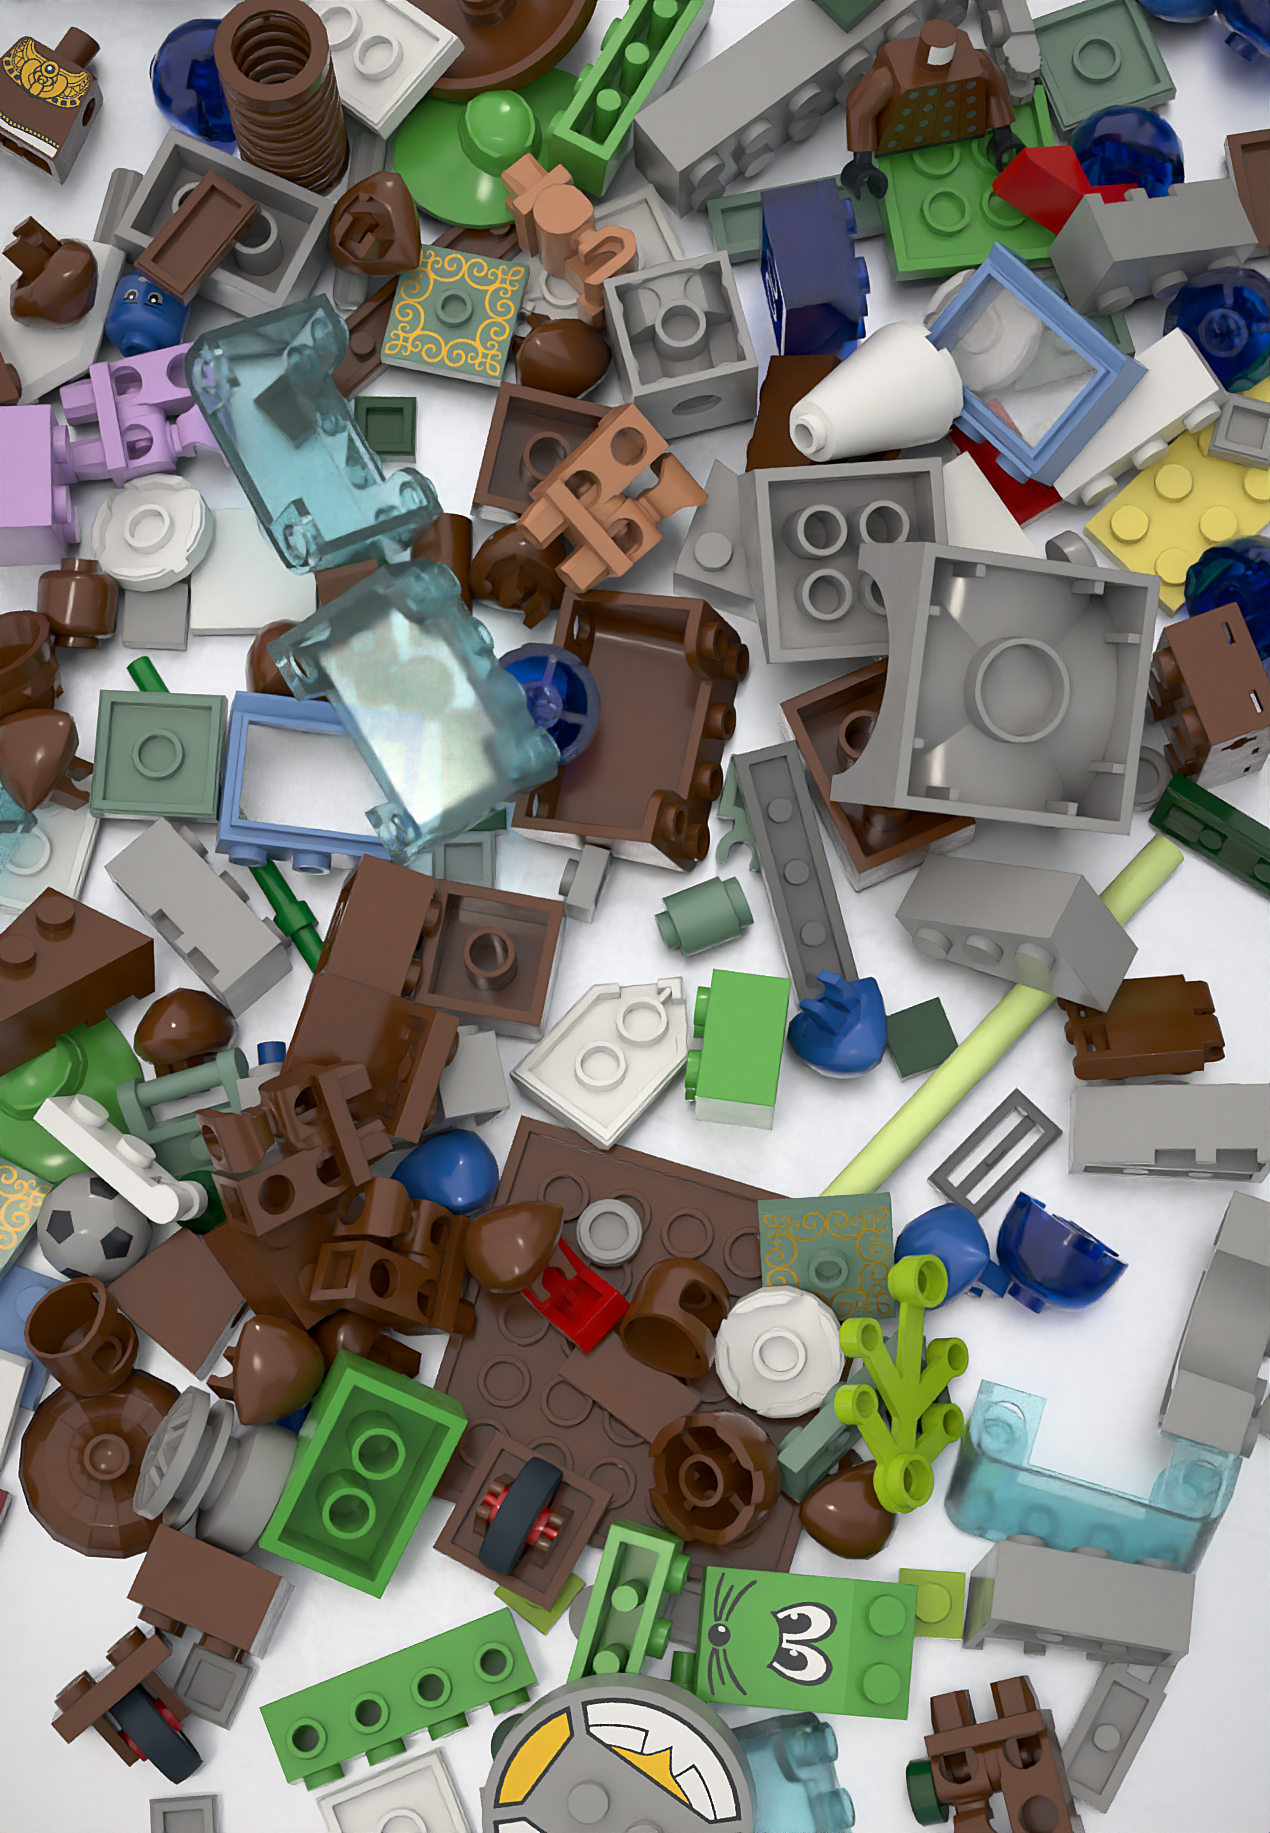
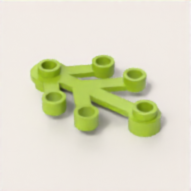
M931 1254L905 1256L892 1266L888 1274L889 1292L896 1301L900 1302L896 1366L883 1343L881 1326L874 1318H848L843 1322L839 1331V1343L843 1353L849 1358L863 1359L892 1416L891 1434L877 1411L878 1398L870 1385L846 1384L841 1386L834 1398L835 1414L841 1423L858 1426L877 1463L873 1475L875 1492L881 1505L893 1514L911 1513L917 1507H921L928 1502L934 1488V1474L931 1464L948 1443L958 1441L964 1431V1416L958 1405L955 1403H932L953 1377H959L965 1373L969 1363V1353L964 1341L957 1337L933 1339L926 1351L927 1367L920 1374L925 1308H933L942 1303L948 1289L946 1268L937 1256ZM922 1415L921 1427L923 1434L916 1440L917 1420Z

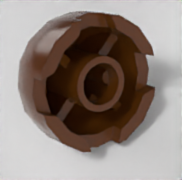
M727 1409L689 1413L678 1417L660 1429L649 1448L648 1458L655 1457L653 1473L656 1487L649 1489L650 1499L662 1521L681 1539L686 1541L699 1539L709 1544L716 1543V1546L725 1545L741 1538L766 1521L777 1503L783 1474L777 1457L779 1453L769 1434L747 1416Z

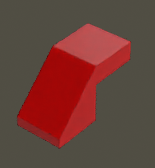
M1071 145L1024 148L991 183L996 195L1057 236L1085 194L1100 193L1104 204L1126 201L1123 194L1129 189L1139 188L1137 183L1091 187Z
M560 1237L558 1246L577 1272V1275L568 1281L559 1275L555 1267L547 1266L542 1276V1285L551 1294L547 1300L542 1303L533 1297L527 1288L518 1291V1293L555 1329L587 1354L626 1314L630 1304L618 1290L587 1267Z

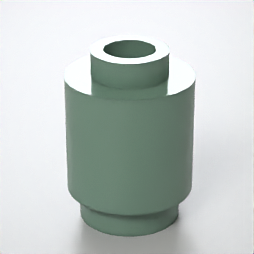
M717 876L661 899L664 912L654 915L667 950L679 947L684 958L742 935V928L754 924L749 904L735 876L721 881Z

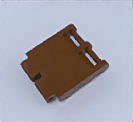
M1184 974L1123 979L1107 1012L1057 997L1060 1009L1067 1012L1069 1021L1065 1024L1064 1031L1066 1040L1075 1046L1077 1055L1072 1061L1075 1076L1080 1080L1107 1079L1116 1081L1135 1076L1159 1074L1186 1075L1194 1071H1204V1063L1217 1062L1225 1058L1223 1050L1225 1041L1218 1017L1213 1014L1216 1010L1209 985L1205 981H1185ZM1080 1011H1084L1085 1017H1081ZM1088 1045H1092L1093 1051H1089Z

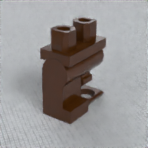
M347 1060L325 1067L305 1062L290 1069L288 1073L278 1075L262 1083L258 1087L261 1097L260 1104L240 1111L241 1114L223 1113L209 1108L195 1111L214 1168L219 1169L211 1174L231 1228L259 1237L339 1195L351 1185L356 1187L373 1179L369 1166L393 1150V1146L387 1129L379 1118L369 1116L353 1123L348 1105L371 1095L372 1090L366 1068L362 1063ZM276 1139L279 1149H274L272 1151L267 1152V1150L275 1143Z
M373 1177V1179L356 1187L351 1185L341 1193L332 1238L341 1240L389 1238L388 1250L367 1240L322 1243L309 1301L327 1308L342 1307L369 1317L382 1326L393 1328L394 1331L405 1336L469 1334L472 1331L476 1309L473 1307L472 1301L460 1297L464 1277H473L469 1272L463 1254V1233L472 1219L464 1215H453L447 1208L429 1200L410 1199L406 1188L401 1182L394 1179ZM364 1192L366 1200L363 1213L358 1220L349 1225L347 1215L350 1204L357 1195Z
M1028 1675L990 1683L998 1719L984 1723H976L969 1689L930 1697L931 1723L934 1734L924 1736L928 1757L930 1756L931 1769L938 1801L941 1805L949 1804V1806L955 1807L956 1815L953 1816L954 1833H998L990 1824V1819L995 1818L993 1809L990 1807L989 1798L993 1794L1003 1792L1012 1833H1085L1081 1815H1077L1065 1772L1061 1747L1054 1730L1056 1727L1052 1710L1040 1708L1038 1696Z

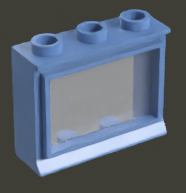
M996 241L988 258L928 329L931 334L925 336V338L937 351L946 348L953 357L962 381L964 405L960 416L953 419L954 424L979 444H982L986 439L989 440L1001 451V454L995 461L1020 483L1025 484L1031 478L1051 487L1149 369L1141 362L1120 351L1107 339L1108 334L1100 326L1079 314L1063 299L1065 295L1047 280L1033 273L1025 265L1027 262L1025 258Z
M236 690L230 708L214 853L229 855V862L247 867L266 866L267 859L292 862V869L294 871L311 875L329 874L331 867L352 870L364 853L408 868L412 859L411 849L426 715Z

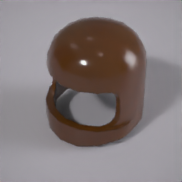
M670 1257L656 1262L648 1269L637 1286L620 1325V1339L629 1353L641 1363L656 1371L684 1378L704 1376L709 1371L716 1355V1341L711 1333L720 1328L723 1319H728L727 1315L730 1311L729 1290L721 1276L710 1266L699 1260L688 1257Z
M81 1276L73 1278L50 1290L35 1304L26 1320L24 1337L27 1348L53 1378L71 1393L86 1397L106 1394L118 1388L130 1376L137 1364L140 1345L136 1329L128 1318L122 1313L117 1312L114 1296L96 1277ZM93 1293L99 1294V1301L96 1299Z

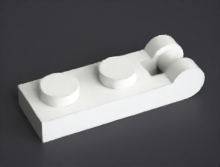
M82 1094L50 1097L45 1100L34 1116V1120L150 1220L166 1224L178 1220H192L200 1217L205 1212L208 1205V1196L203 1186L195 1181L178 1182L154 1161L156 1154L148 1144L135 1136L122 1134L108 1122V1111L94 1099Z

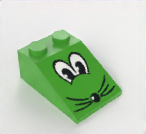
M703 1566L692 1694L704 1702L907 1720L918 1585Z

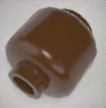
M61 558V570H50L40 576L36 612L44 614L50 623L52 645L67 648L100 649V640L108 639L115 634L119 585L113 576L98 573V560Z

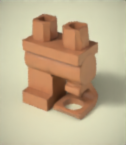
M528 153L501 175L502 185L510 193L505 200L506 210L515 219L519 247L530 259L539 253L540 262L545 271L553 277L565 279L580 295L576 299L579 319L601 333L606 329L603 280L639 270L635 235L629 229L615 225H606L597 231L593 205L581 191L574 187L573 177L559 164L547 173L537 160Z
M633 403L613 407L597 424L599 427L573 453L565 458L548 475L545 481H541L528 493L534 502L526 509L515 525L527 541L537 550L545 549L561 532L576 549L555 568V571L575 594L586 592L604 579L620 578L634 565V562L639 560L663 538L657 525L663 518H669L682 508L700 506L709 497L673 453H663L669 445ZM650 465L652 472L659 479L658 483L652 488L644 489L635 500L625 496L622 491Z

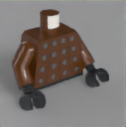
M942 19L927 21L921 28L920 36L889 41L881 46L871 70L848 93L846 99L847 151L853 152V160L843 168L840 180L844 189L856 200L860 201L861 183L867 177V186L873 196L877 199H882L887 193L888 179L882 171L872 164V154L874 158L985 138L986 129H993L994 135L988 141L986 154L997 171L1002 173L1004 170L1002 166L1003 155L1008 150L1015 148L1016 155H1018L1024 148H1027L1022 140L1011 130L1010 124L1015 122L1016 118L1004 73L985 50L974 49L967 32L956 29L953 24Z

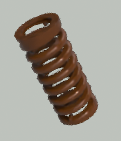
M245 0L237 4L224 16L216 31L213 47L216 67L222 83L234 135L236 136L240 158L249 164L326 197L342 182L349 167L351 154L327 30L319 15L303 1Z

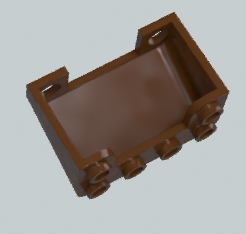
M565 587L552 647L575 666L554 763L550 779L537 768L524 766L510 827L526 839L583 850L587 843L609 850L612 857L690 872L695 868L698 861H703L706 858L709 850L710 830L708 820L712 802L719 798L723 787L721 761L725 742L732 738L736 727L734 701L738 683L744 680L748 672V647L746 644L741 643V638L737 631L705 599L589 589L584 593L575 594L568 587ZM576 616H578V632L576 639H574V623ZM537 794V812L535 817H533V803Z

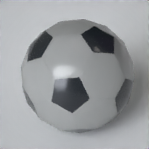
M92 1169L75 1172L58 1181L43 1199L37 1218V1237L45 1259L59 1273L69 1279L81 1276L96 1277L103 1284L114 1282L142 1260L147 1254L153 1235L152 1220Z

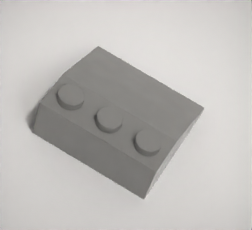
M942 457L754 469L737 476L742 542L767 664L889 655V629L884 599L873 577L869 573L857 569L860 544L931 542L948 545Z

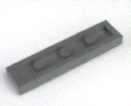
M792 740L731 757L796 1003L800 1004L804 997L813 1000L825 992L824 984L817 980L821 969L840 975L846 982L858 980L856 965L796 741Z

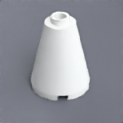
M903 320L879 328L793 407L789 423L790 435L794 445L808 458L817 462H824L929 444L940 440L953 430L949 429L952 421L960 416L964 405L962 381L953 357L946 348L940 351L936 350L925 338L931 332L922 325Z

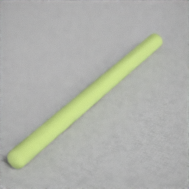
M1156 834L1105 888L1099 897L1123 927L1184 861V856L1169 839ZM1017 983L818 1197L876 1193L1058 996Z

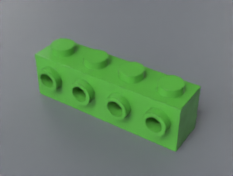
M629 0L628 5L630 7L623 19L616 17L610 24L601 44L600 50L602 53L594 65L588 63L580 73L572 93L574 99L566 112L559 110L547 129L544 137V144L550 146L547 172L552 171L561 164L573 177V185L602 198L634 145L633 116L664 95L710 19L715 0Z
M625 1518L611 1524L566 1683L604 1673L619 1672L647 1675L652 1657L659 1660L663 1659L673 1628V1621L663 1618L670 1593L681 1595L691 1565V1556L682 1554L685 1543L684 1539H681L677 1534Z
M505 1607L259 1707L287 1783L296 1785L304 1781L307 1791L310 1792L344 1778L342 1765L366 1756L371 1767L406 1753L407 1750L403 1742L406 1739L428 1731L431 1740L436 1741L466 1729L469 1725L465 1715L488 1706L491 1707L494 1716L521 1707L531 1702L527 1690L539 1686V1682L512 1613L508 1607Z

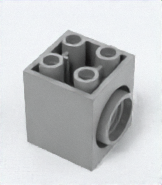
M727 250L685 260L665 262L641 271L603 280L606 334L625 404L633 403L664 440L757 417L759 366Z

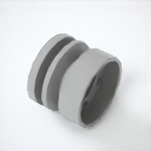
M190 1385L179 1396L168 1415L158 1425L142 1460L140 1476L133 1497V1511L151 1520L163 1511V1525L178 1530L188 1521L195 1510L199 1508L195 1525V1539L241 1558L254 1545L274 1512L293 1465L297 1447V1436L295 1432L273 1422L248 1426L241 1424L233 1436H230L234 1422V1404L219 1399L210 1408V1393Z

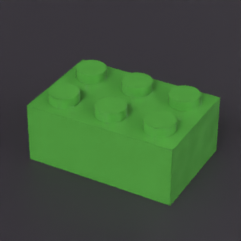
M340 1347L297 1435V1447L293 1465L274 1512L258 1538L259 1547L381 1599L468 1423L460 1401Z

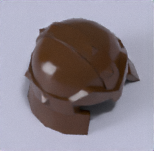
M23 610L11 611L0 615V722L3 718L25 709H54L59 697L64 693L59 672L60 666L55 655L56 646L52 645L50 623L42 613Z

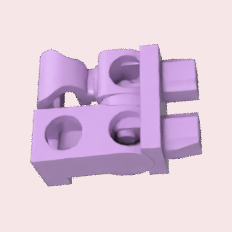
M211 337L124 358L108 365L107 361L89 365L90 379L80 380L60 388L63 411L69 426L99 420L100 437L70 443V450L74 452L73 467L80 481L112 478L117 488L122 489L124 484L138 477L155 473L173 475L176 472L178 457L197 456L195 447L197 445L221 454L222 462L226 467L238 465L220 358ZM182 414L177 418V424L171 425L167 420L169 416Z

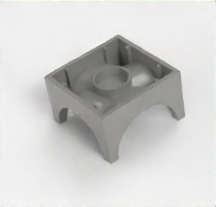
M931 542L860 544L857 569L863 570L873 577L881 591L886 607L889 629L888 672L880 713L871 738L859 759L850 769L844 773L832 776L830 801L1130 836L1161 576Z

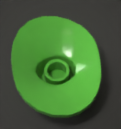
M553 67L534 82L514 92L511 90L487 91L478 94L473 100L466 102L443 100L431 96L425 98L405 119L394 146V171L403 178L415 199L416 206L439 221L462 228L483 230L515 224V219L506 210L505 200L510 193L502 185L501 175L528 153L547 171L550 146L544 144V137L555 114L559 110L566 112L574 99L572 93L578 78L571 73ZM574 185V187L579 191L582 190L581 188Z
M107 1015L105 1020L90 1028L83 1022L55 1038L56 1047L0 1077L1 1158L50 1183H57L75 1172L91 1169L33 1119L45 1100L50 1097L86 1095L100 1103L108 1111V1122L122 1134L131 1135L117 1100L116 1089L120 1082L137 1077L145 1082L141 1063L128 1040Z

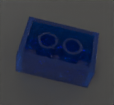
M835 177L760 192L758 265L778 355L835 354L844 361L857 349V340L866 338L863 317H868L866 295L870 294L869 275L864 256L855 257L853 236L857 235V224L852 200L850 197L840 199Z

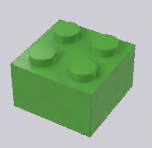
M713 969L711 988L698 986L693 1020V1037L703 1039L702 1051L689 1049L684 1088H686L685 1100L696 1102V1120L772 1130L789 1007L791 979Z

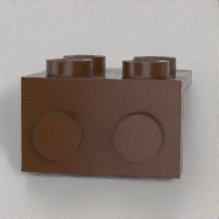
M319 972L312 979L279 1075L288 1073L290 1069L305 1062L325 1067L347 1060L362 1063L366 1068L372 1090L371 1095L348 1105L352 1120L358 1122L369 1116L379 1118L386 1127L388 1134L418 1144L422 1130L429 1127L435 1116L438 1104L435 1092L443 1069L451 1064L459 1046L457 1028L461 1018L330 972Z

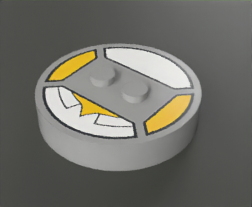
M604 1673L583 1677L552 1690L536 1701L523 1713L506 1736L489 1771L482 1801L483 1833H755L757 1824V1796L752 1770L742 1746L727 1723L710 1706L689 1691L671 1682L636 1673Z

